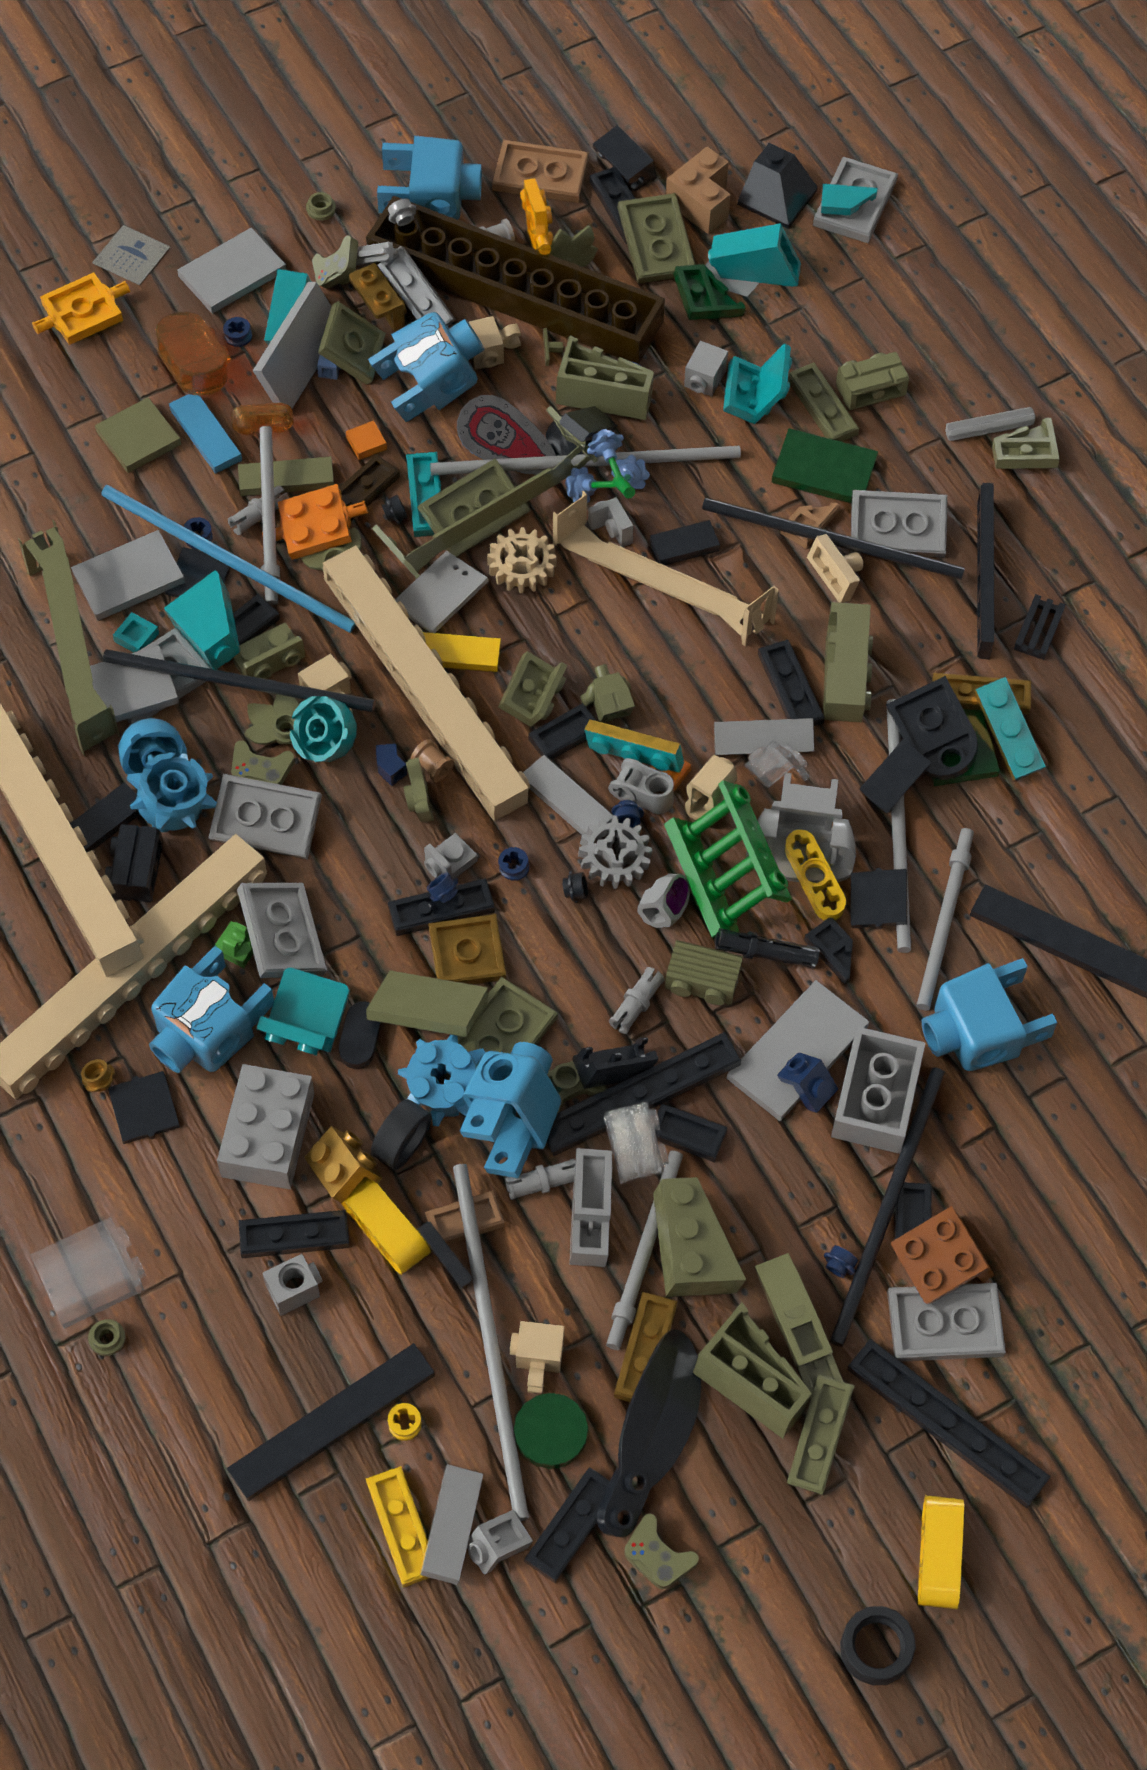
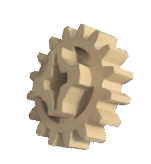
M521 527L519 534H515L512 529H509L508 537L505 538L499 534L497 536V544H490V553L487 554L490 576H496L497 585L506 582L508 591L516 586L519 593H523L524 588L529 586L534 592L536 591V583L545 586L547 585V577L554 576V567H556L554 544L548 545V537L546 535L537 538V530L535 529L530 534H526L524 527ZM503 555L506 557L504 564L501 562ZM540 556H541L542 559H543V562H542L541 565L539 564V557H540Z

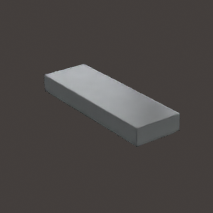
M400 246L397 248V255H393L392 260L382 261L378 264V267L417 320L431 312L438 313L447 326L456 320L404 247Z
M813 718L714 722L715 755L814 751Z
M545 755L523 772L529 781L530 790L581 835H588L587 830L590 824L598 828L599 819L602 817L606 820L607 824L611 823L613 815Z
M447 1464L420 1575L455 1585L458 1584L482 1483V1473Z

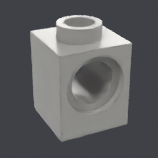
M700 341L685 367L684 387L712 397L726 372L728 351Z
M302 1254L262 1273L265 1286L280 1316L320 1297L318 1284L322 1282V1278L314 1262L307 1264ZM292 1278H300L304 1281L300 1287L295 1289L285 1286Z

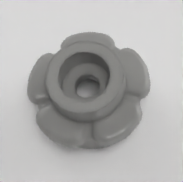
M406 198L395 201L388 207L389 221L394 224L397 223L399 226L411 223L414 220L416 206L412 205L410 200Z

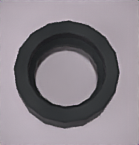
M409 1099L400 1102L379 1128L372 1143L371 1155L391 1169L398 1170L404 1166L425 1138L432 1121V1114Z
M884 1606L867 1607L856 1612L846 1624L840 1641L841 1658L847 1670L859 1681L873 1686L888 1685L900 1679L909 1668L916 1649L915 1635L909 1622L896 1610ZM871 1623H881L889 1626L895 1631L900 1640L901 1650L899 1657L892 1665L886 1668L867 1666L860 1660L856 1652L855 1640L858 1632Z

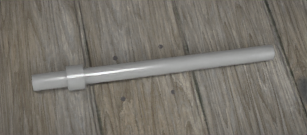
M270 426L260 427L264 565L261 566V570L280 580V566L277 565L272 428ZM265 586V601L270 605L278 604V593Z
M968 828L961 829L957 847L951 853L949 861L951 871L916 1005L920 1010H930L964 871L969 869L972 857L969 851L974 831Z
M673 1150L669 1152L660 1181L667 1178H676L683 1154ZM654 1200L621 1300L615 1304L611 1316L614 1322L606 1346L613 1350H620L627 1326L632 1325L636 1313L635 1301L658 1234Z

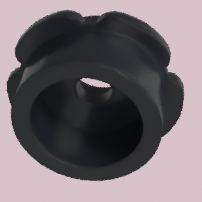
M399 496L385 497L386 503L381 506L389 523L395 520L397 525H401L400 521L408 518V515Z
M570 870L568 877L563 878V891L565 897L571 898L574 903L588 898V885L584 872L575 873L574 870Z

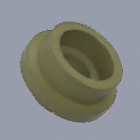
M317 192L310 196L306 204V211L312 219L327 220L335 214L336 205L329 194Z
M111 1319L98 1321L91 1327L88 1334V1342L91 1349L101 1356H111L119 1352L124 1346L126 1339L125 1331L121 1324ZM112 1334L114 1338L110 1343L104 1344L101 1342V1338L104 1335Z

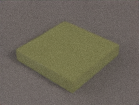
M337 301L331 306L318 353L367 385L373 381L375 369L371 366L368 359L381 351L386 333Z
M148 397L95 425L97 434L127 473L181 445L180 437Z

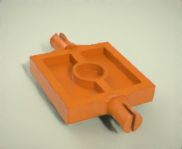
M338 484L279 501L277 503L281 518L279 527L275 528L276 541L284 539L288 554L292 560L352 542L349 530L351 518L368 514L366 503L363 501L346 506Z

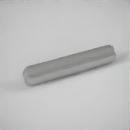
M392 242L359 246L356 265L392 260L393 255H397V248H393Z
M1026 407L950 422L946 424L945 432L947 439L953 441L1030 426L1035 422V413L1033 408Z

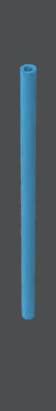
M109 485L103 488L101 496L343 630L349 633L353 631L356 624L352 619Z

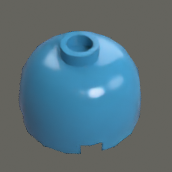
M155 718L141 719L131 724L124 731L118 745L119 760L127 775L142 773L150 754L157 756L171 752L175 753V757H179L182 753L187 754L185 743L176 728L164 720Z

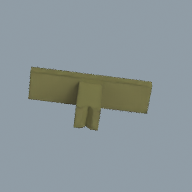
M544 328L545 365L549 366V352L563 353V342H548L547 328Z

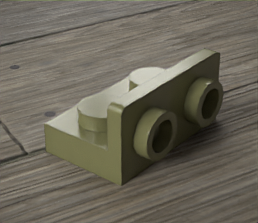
M285 622L239 645L240 652L231 660L241 675L268 679L273 673L285 667L294 666L304 658V644L300 636H294Z

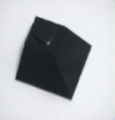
M768 143L754 161L737 205L776 224L781 223L783 227L789 229L817 192L818 187L795 154Z

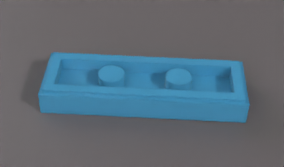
M197 391L169 403L170 411L215 474L242 461L240 451Z

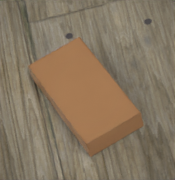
M493 1190L474 1196L473 1202L479 1235L504 1227V1220ZM459 1201L425 1212L426 1220L432 1223L447 1245L465 1240Z

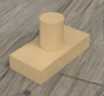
M827 534L817 536L807 558L838 602H848L851 600L860 581L855 572L863 568L862 557L857 552L842 556Z

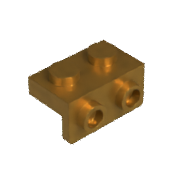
M375 263L349 274V280L376 319L384 317L394 332L405 327L404 314L407 313L406 306Z
M331 1126L319 1141L313 1145L304 1158L330 1196L336 1201L343 1203L364 1177L376 1183H379L383 1177L375 1168L378 1164L377 1161L369 1153L362 1150L363 1142L357 1135L349 1130L343 1133Z

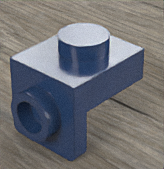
M800 1052L792 1057L777 1074L781 1082L793 1085L807 1110L815 1113L838 1090L822 1060Z

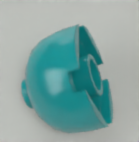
M312 696L302 701L293 712L292 719H295L294 730L290 729V739L294 749L302 758L314 762H332L345 756L354 745L357 736V723L352 711L345 703L327 696Z

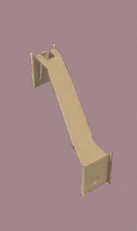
M582 491L580 499L558 515L553 512V544L555 546L560 543L565 549L588 558V560L709 613L719 615L741 636L744 646H746L747 636L751 634L752 621L755 628L752 632L755 634L764 629L763 624L769 619L774 625L779 589L775 586L748 605L737 600L738 597L612 542L605 543L585 526L587 523V494ZM765 598H766V602H765V606H764V611H763V614H762V613H761V605H762V603L764 602V600H765Z

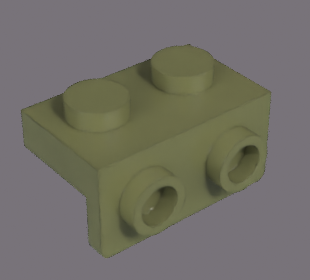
M525 652L498 707L530 727L540 719L546 720L554 707V703L551 702L554 694L559 693L566 681V677L563 674L567 665L561 662L554 668L532 653Z

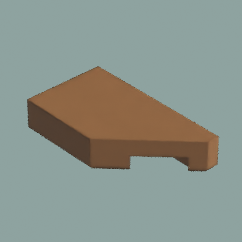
M830 503V506L815 508L812 505L800 506L788 520L824 529L839 512L840 504ZM780 532V534L805 549L814 541L787 532Z

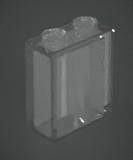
M111 1217L30 1254L64 1329L144 1291L140 1278L146 1276L145 1271L137 1256L130 1258L126 1250L127 1247L131 1246L128 1235L123 1226L115 1227Z

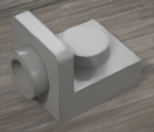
M617 497L608 501H600L588 509V525L591 530L606 526L610 537H616L621 547L633 543V524Z
M456 833L436 848L431 844L424 847V865L435 878L448 872L454 879L478 861L477 854Z
M511 1510L478 1525L469 1537L467 1549L472 1561L479 1566L483 1574H487L495 1568L498 1562L528 1549L533 1540L514 1510Z

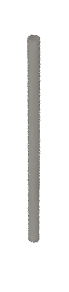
M890 699V700H888V701H887V704L890 703V702H892V701H894V700H896V699ZM887 710L888 748L890 754L901 742V735ZM903 795L891 808L894 869L907 870ZM908 872L907 925H896L897 951L900 953L911 951Z

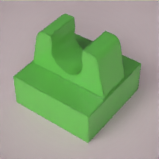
M231 921L215 944L216 947L223 951L224 959L242 968L246 966L254 954L247 927L238 922L234 923Z

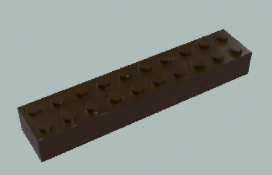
M396 196L392 197L366 236L367 245L392 242L393 248L404 247L429 283L436 288L540 328H547L548 331L566 338L572 336L577 338L579 343L592 348L598 347L605 353L638 364L664 322L665 298L555 256L549 254L542 255L539 253V250L411 202L412 205L416 206L414 220L404 226H399L397 223L394 224L389 221L388 207L401 199Z

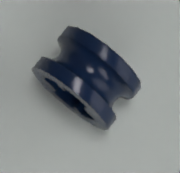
M242 317L231 318L223 326L225 340L231 346L242 347L247 345L252 339L250 323Z
M196 517L184 524V527L192 532L198 530L201 533L203 531L201 536L212 542L211 525L206 519ZM186 543L187 546H189L190 548L199 550V549H197V548L191 546L190 544Z
M510 847L500 854L498 858L499 870L506 879L518 881L528 874L529 862L525 851L517 847ZM511 859H518L521 866L516 865V869H509V865L506 862L512 863Z

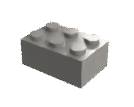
M856 1026L831 1134L832 1138L900 1154L906 1135L925 1042Z
M242 1064L217 1158L221 1177L291 1190L314 1097L312 1076Z

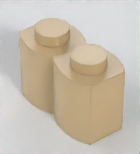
M713 755L687 785L689 799L685 803V809L689 817L697 820L724 800L718 783L722 780L735 783L737 780L736 768L731 761L724 757L719 758Z

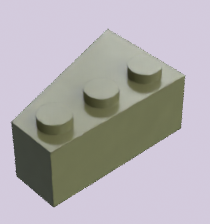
M569 336L557 375L556 404L581 409L596 406L603 413L646 420L652 400L654 372L621 357L618 361L603 355L602 349L594 347L591 350L578 344L577 338Z
M831 602L825 642L824 720L862 722L864 710H870L871 691L866 690V682L870 683L872 676V663H867L868 655L872 654L873 636H869L871 609L869 604Z
M698 1178L662 1179L655 1189L653 1197L666 1297L737 1293L746 1281V1278Z
M741 1302L699 1353L693 1373L783 1439L804 1413L812 1393L784 1357L780 1358L768 1342L769 1337L763 1329H758L749 1317L748 1309Z

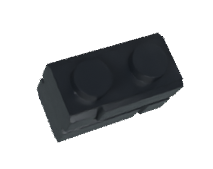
M122 824L118 837H112L110 854L114 857L113 865L107 866L105 870V875L108 876L116 892L112 894V898L131 901L132 899L138 902L149 903L153 901L163 847L161 830L156 829V827L142 826L140 828L136 825Z

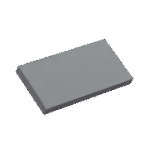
M317 282L307 283L253 369L254 374L280 414L289 415L318 368L317 364L320 356L318 351L331 305Z
M815 980L741 1059V1065L728 1072L727 1080L777 1120L781 1121L801 1100L793 1085L781 1082L777 1076L787 1062L800 1052L821 1059L827 1070H829L852 1045L856 1026L867 1028L869 1021Z

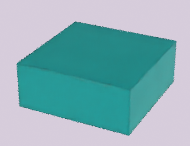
M131 612L115 631L113 639L115 643L135 653L152 643L158 636L159 630L158 626Z

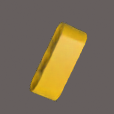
M364 1177L344 1202L341 1203L350 1217L400 1275L431 1253L419 1232L381 1187L369 1178Z
M928 1495L924 1497L918 1605L958 1609L964 1524L963 1499Z

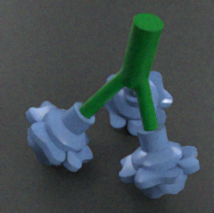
M607 429L593 434L592 441L588 444L587 452L588 454H594L596 457L603 456L606 463H610L612 468L611 474L614 478L613 481H596L592 474H588L586 467L580 469L572 468L571 475L566 478L565 485L567 487V495L573 497V502L582 497V491L587 494L588 503L590 496L594 494L597 488H617L625 498L629 499L635 495V489H643L646 483L644 480L648 479L650 474L645 468V461L643 459L636 461V457L631 454L626 459H618L616 461L617 455L615 451L618 447L622 446L623 435H617L615 432Z

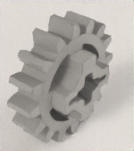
M613 816L611 823L607 824L606 820L602 817L599 819L598 828L590 824L587 830L588 835L582 834L580 841L582 846L579 847L578 857L584 858L581 862V868L591 869L588 876L590 880L599 876L601 878L600 886H604L607 881H612L613 888L617 889L619 881H623L629 887L633 880L632 876L640 880L643 876V870H648L650 860L648 858L652 854V848L647 846L649 836H640L642 828L640 825L631 828L629 826V818H626L622 824L618 823L617 816ZM607 836L604 840H599L600 838ZM613 844L615 845V850L618 855L617 860L616 855L614 854V851L612 849ZM631 864V866L623 869L625 865Z

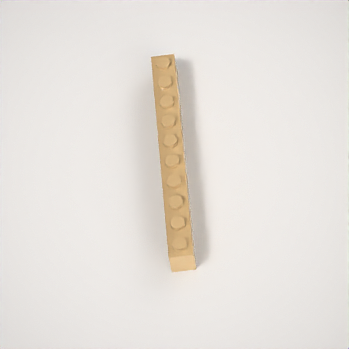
M354 546L323 562L325 582L443 750L454 760L455 767L493 821L527 804L528 789H530L527 777L522 771L517 772L513 767L512 758L504 746H498L494 740L495 736L490 725L486 721L481 722L476 715L477 709L473 701L469 697L464 698L459 691L460 686L452 673H446L442 667L443 663L438 652L435 649L430 650L425 643L426 639L421 628L418 625H412L401 601L396 602L392 597V591L386 579L383 577L380 579L375 573V566L371 558L367 554L363 555L358 547Z
M0 703V789L104 974L108 977L144 958L139 947L140 944L144 943V940L135 924L130 927L128 926L126 919L130 918L121 899L116 902L113 900L111 895L116 892L108 876L100 877L97 870L101 869V866L94 852L91 850L86 853L83 846L87 845V841L79 826L71 827L70 822L74 821L67 805L65 802L59 805L56 801L60 795L51 779L48 781L44 780L43 775L47 773L38 756L32 758L29 754L33 751V748L26 734L18 735L16 730L20 726L12 710L5 712Z
M237 834L233 835L135 923L144 940V943L139 945L144 957L143 959L106 977L95 958L0 1043V1086L15 1100L22 1094L31 1092L37 1086L39 1079L49 1070L58 1068L64 1061L65 1056L74 1047L82 1046L89 1039L91 1032L101 1023L105 1024L110 1021L115 1015L116 1010L124 1002L133 1000L140 993L145 983L151 978L161 975L166 969L167 964L175 956L184 954L190 948L192 941L201 933L211 930L217 919L226 910L234 909L240 902L237 889L241 883H262L267 874L264 857Z

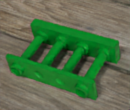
M724 780L718 783L724 800L699 819L689 822L673 817L664 824L712 938H715L719 928L740 932L736 924L737 918L767 897L786 903L792 900L787 889L788 881L776 864L750 805L751 798L748 791L741 785ZM730 812L737 827L705 850L700 840L701 833ZM743 840L749 856L717 878L712 868L713 861ZM755 869L761 885L729 907L724 896L725 889Z

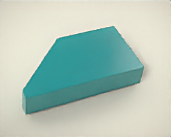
M823 184L821 213L852 215L859 210L861 205L869 200L873 201L876 199L878 188Z

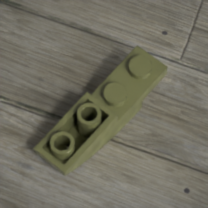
M789 1253L756 1265L754 1268L779 1330L785 1338L800 1378L812 1393L809 1398L811 1402L818 1375L842 1382L843 1380L810 1297Z

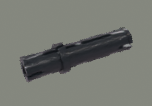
M719 928L715 936V950L742 954L747 959H753V957L765 958L812 969L815 968L819 959L818 947L758 936L757 932L740 933Z

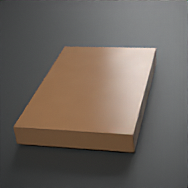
M503 140L492 182V191L520 195L521 190L524 189V180L535 178L539 190L544 189L546 199L579 203L589 161V152Z

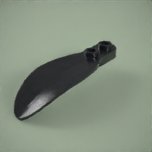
M670 1330L659 1340L629 1404L619 1440L618 1468H616L597 1512L598 1526L608 1536L624 1537L634 1530L651 1488L665 1476L676 1462L697 1418L701 1397V1378L695 1375L693 1371L698 1356L690 1339L680 1330ZM634 1477L637 1478V1487L635 1489L632 1485ZM620 1512L624 1516L621 1524L618 1521V1514Z

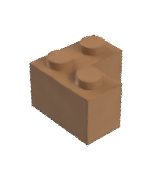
M708 146L667 178L666 194L676 193L681 214L707 234H710L729 217L730 193L724 190L727 186L729 162Z

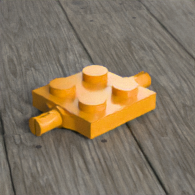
M536 179L524 180V189L520 192L522 207L526 213L527 233L533 249L539 250V253L542 255H550L553 241L552 232H548V224H552L550 205L547 206L544 189L539 190Z
M93 272L40 296L41 303L48 316L32 322L33 328L37 334H40L54 327L61 332L67 343L71 345L123 321L122 312L115 304V299L130 293L129 286L126 281H123L109 288L101 283Z

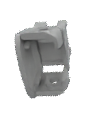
M785 772L781 801L774 800L772 808H765L758 818V823L780 872L784 874L787 881L799 882L786 857L784 848L787 836L792 831L802 829L814 836L837 882L847 880L853 872L856 850L849 820L842 819L841 809H835L838 780H831L830 789L791 784L792 773ZM795 841L793 849L801 850L804 856V863L808 860L805 854L807 843L801 845L799 841ZM810 868L805 873L806 878L813 883L821 882L825 878L823 871L819 868Z

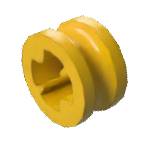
M409 1403L397 1404L388 1414L389 1430L396 1439L402 1441L411 1440L420 1432L422 1425L421 1416L415 1406ZM408 1414L409 1420H415L414 1425L409 1423V1429L401 1430L400 1424L394 1423L396 1419L401 1420L400 1415Z

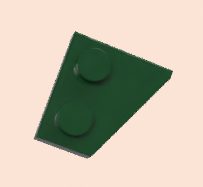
M704 264L675 267L673 275L688 320L741 317L744 315L745 305L741 301L736 303L727 294L729 289L721 281L717 280Z

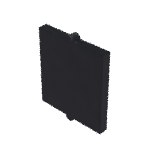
M183 547L177 560V565L184 576L185 583L166 590L165 595L178 598L215 570L225 584L231 567L202 551Z
M876 868L875 871L851 873V928L876 927L877 929H882L883 926L907 925L906 869L882 870L881 868Z
M164 1071L141 1078L134 1076L131 1081L108 1088L123 1144L146 1137L154 1139L156 1134L180 1127Z

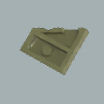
M1052 418L1042 419L1041 425L1029 430L1027 426L1016 429L1013 433H1006L993 439L992 450L996 469L1058 468L1059 454Z

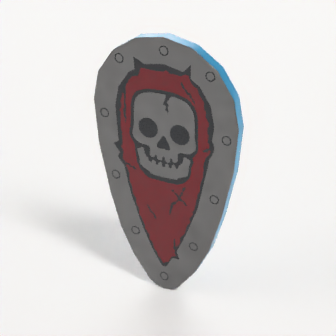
M480 395L470 400L461 409L457 420L458 436L464 447L472 454L484 460L556 456L550 443L538 428L517 408L502 398L494 395ZM546 469L519 470L518 472L537 475Z

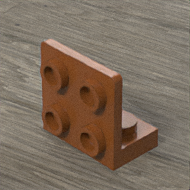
M952 1206L891 1242L893 1250L927 1305L975 1277L985 1282L995 1276L961 1217Z

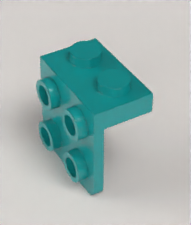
M783 344L762 367L734 356L728 362L723 411L753 424H756L764 415H768L772 407L780 399H784L789 391L788 372L792 365V358L790 357L791 346Z
M291 967L287 968L283 973L269 1018L260 1016L256 1029L266 1032L264 1039L285 1045L286 1039L299 1043L297 1050L317 1056L319 1049L331 1053L350 994V988L340 982Z

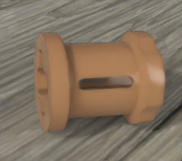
M430 739L421 742L415 748L410 758L419 757L421 766L430 773V779L435 783L443 780L451 772L455 764L450 756L445 757L435 748V743Z

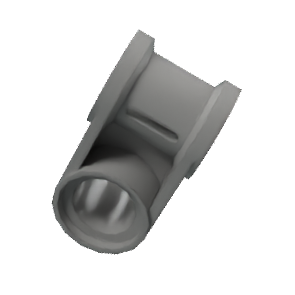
M626 758L623 760L619 776L616 780L611 781L608 787L610 793L621 801L632 800L639 807L655 814L668 812L674 803V784L670 775L643 765L634 759ZM657 791L664 792L663 794H659V795H658V794H654V792H657Z

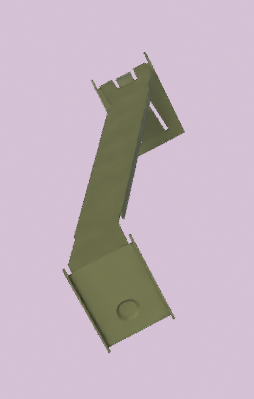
M551 406L546 411L556 423L565 439L577 446L553 469L547 468L434 534L432 540L411 551L406 557L396 547L397 543L392 537H388L377 524L372 528L416 579L420 576L418 574L419 570L441 551L448 549L557 485L560 481L571 475L572 468L580 469L591 460L594 463L598 461L593 454H588V446L585 441H579L560 425L559 421L562 417ZM582 452L585 457L577 465L573 466L571 460L578 453Z
M52 520L54 527L46 531L51 547L45 541L42 531L33 534V539L24 542V544H22L20 538L18 540L27 573L32 576L43 570L42 573L66 694L69 698L72 718L77 724L74 725L79 747L81 753L85 756V750L115 733L118 737L120 735L113 707L109 705L110 707L107 708L93 688V678L69 560L66 556L63 539L59 535L55 521Z

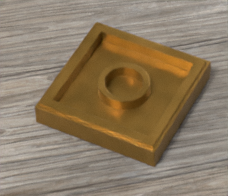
M496 914L429 923L437 979L471 985L499 981L501 977L506 979Z

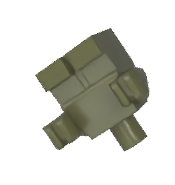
M606 664L594 668L597 678L588 686L586 693L580 696L582 703L586 707L594 705L598 721L602 723L629 716L635 707L631 697L630 683L619 672L610 674Z

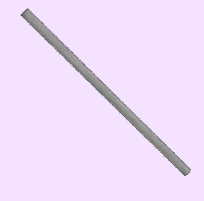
M740 446L616 452V461L618 459H626L631 454L636 457V461L643 459L645 463L732 459L741 457ZM568 455L497 459L504 471L553 469ZM576 455L571 460L572 465H577L585 455ZM600 456L596 457L598 461L595 463L591 460L583 467L608 466L610 463H606L604 457ZM492 459L430 463L431 475L471 473Z
M458 1164L453 1167L511 1506L519 1520L524 1521L529 1519L468 1167L466 1164Z

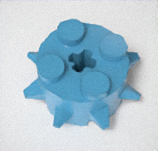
M171 752L157 756L150 754L142 773L128 774L127 781L138 789L136 800L130 805V808L138 809L141 816L152 827L161 830L162 833L169 830L183 829L188 826L195 828V821L199 819L202 809L216 807L217 802L206 793L207 782L213 778V774L205 773L196 760L191 758L188 761V755L182 753L179 757H175V753Z
M449 1035L447 1040H434L432 1042H424L419 1039L416 1041L417 1049L412 1055L408 1067L398 1069V1075L407 1079V1084L411 1091L407 1099L419 1106H423L432 1114L433 1126H439L443 1117H455L460 1115L459 1113L466 1116L469 1108L463 1099V1094L482 1056L486 1052L483 1048L468 1052L461 1044H458L456 1035ZM449 1073L451 1076L450 1080L444 1079V1084H441L439 1078L443 1074Z

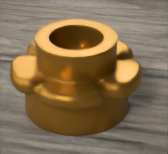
M101 1059L88 1062L81 1071L82 1084L85 1085L86 1090L89 1092L106 1090L112 1084V1076L115 1075L114 1067L110 1064L107 1065Z

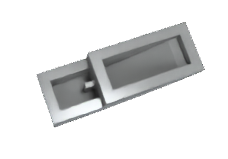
M576 1149L569 1265L606 1266L609 1220L611 1216L612 1151Z

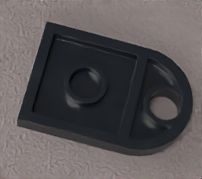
M946 676L886 704L887 710L902 739L931 762V765L923 772L924 774L934 779L948 780L963 775L972 767L978 755L977 736ZM951 753L961 757L959 764L954 767H947L942 763L944 757Z

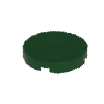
M555 1393L537 1395L526 1402L516 1415L514 1425L516 1446L521 1454L537 1467L554 1469L567 1466L581 1454L586 1446L588 1436L586 1416L580 1406L565 1395Z

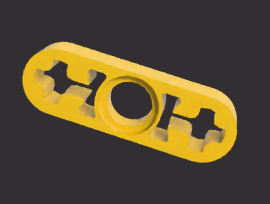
M802 829L792 831L786 838L784 848L786 857L817 916L822 920L828 918L837 920L842 916L846 905L843 891L814 836ZM795 841H799L801 845L807 843L805 854L808 860L804 863V856L801 850L793 849ZM810 868H819L823 871L825 878L821 882L813 883L806 878L805 873ZM826 887V895L831 902L837 901L835 910H831L829 906L823 907L825 896L822 890Z

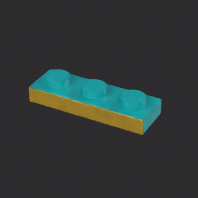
M1001 678L975 689L976 698L1013 781L1044 769L1046 766L1007 678Z
M589 719L584 729L589 748L599 754L608 753L624 759L630 758L652 765L661 771L670 770L680 773L685 763L679 743Z

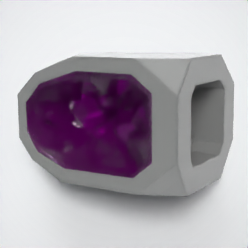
M667 874L657 879L651 888L645 890L637 912L646 924L655 928L670 927L681 917L688 905L690 896V885L683 874Z

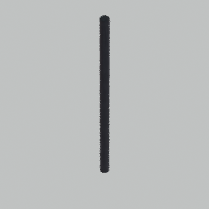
M706 497L703 502L702 510L812 540H815L817 536L827 534L835 546L962 580L965 568Z
M108 649L104 651L103 661L106 663L303 700L312 696H327L345 703L348 708L372 713L376 704L375 699Z
M939 1068L931 1069L832 1333L830 1343L836 1346H844L943 1081L945 1072Z

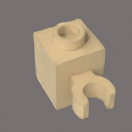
M493 316L469 321L485 349L471 359L475 370L485 367L490 368L504 363V347L513 349L521 346L518 337L521 336L517 324H510L502 330H498Z
M331 653L298 673L300 686L348 695L351 693L349 681L352 678L347 666L343 662L338 663Z
M520 1321L519 1333H512L510 1355H516V1368L529 1369L527 1392L542 1394L545 1371L560 1373L564 1326Z

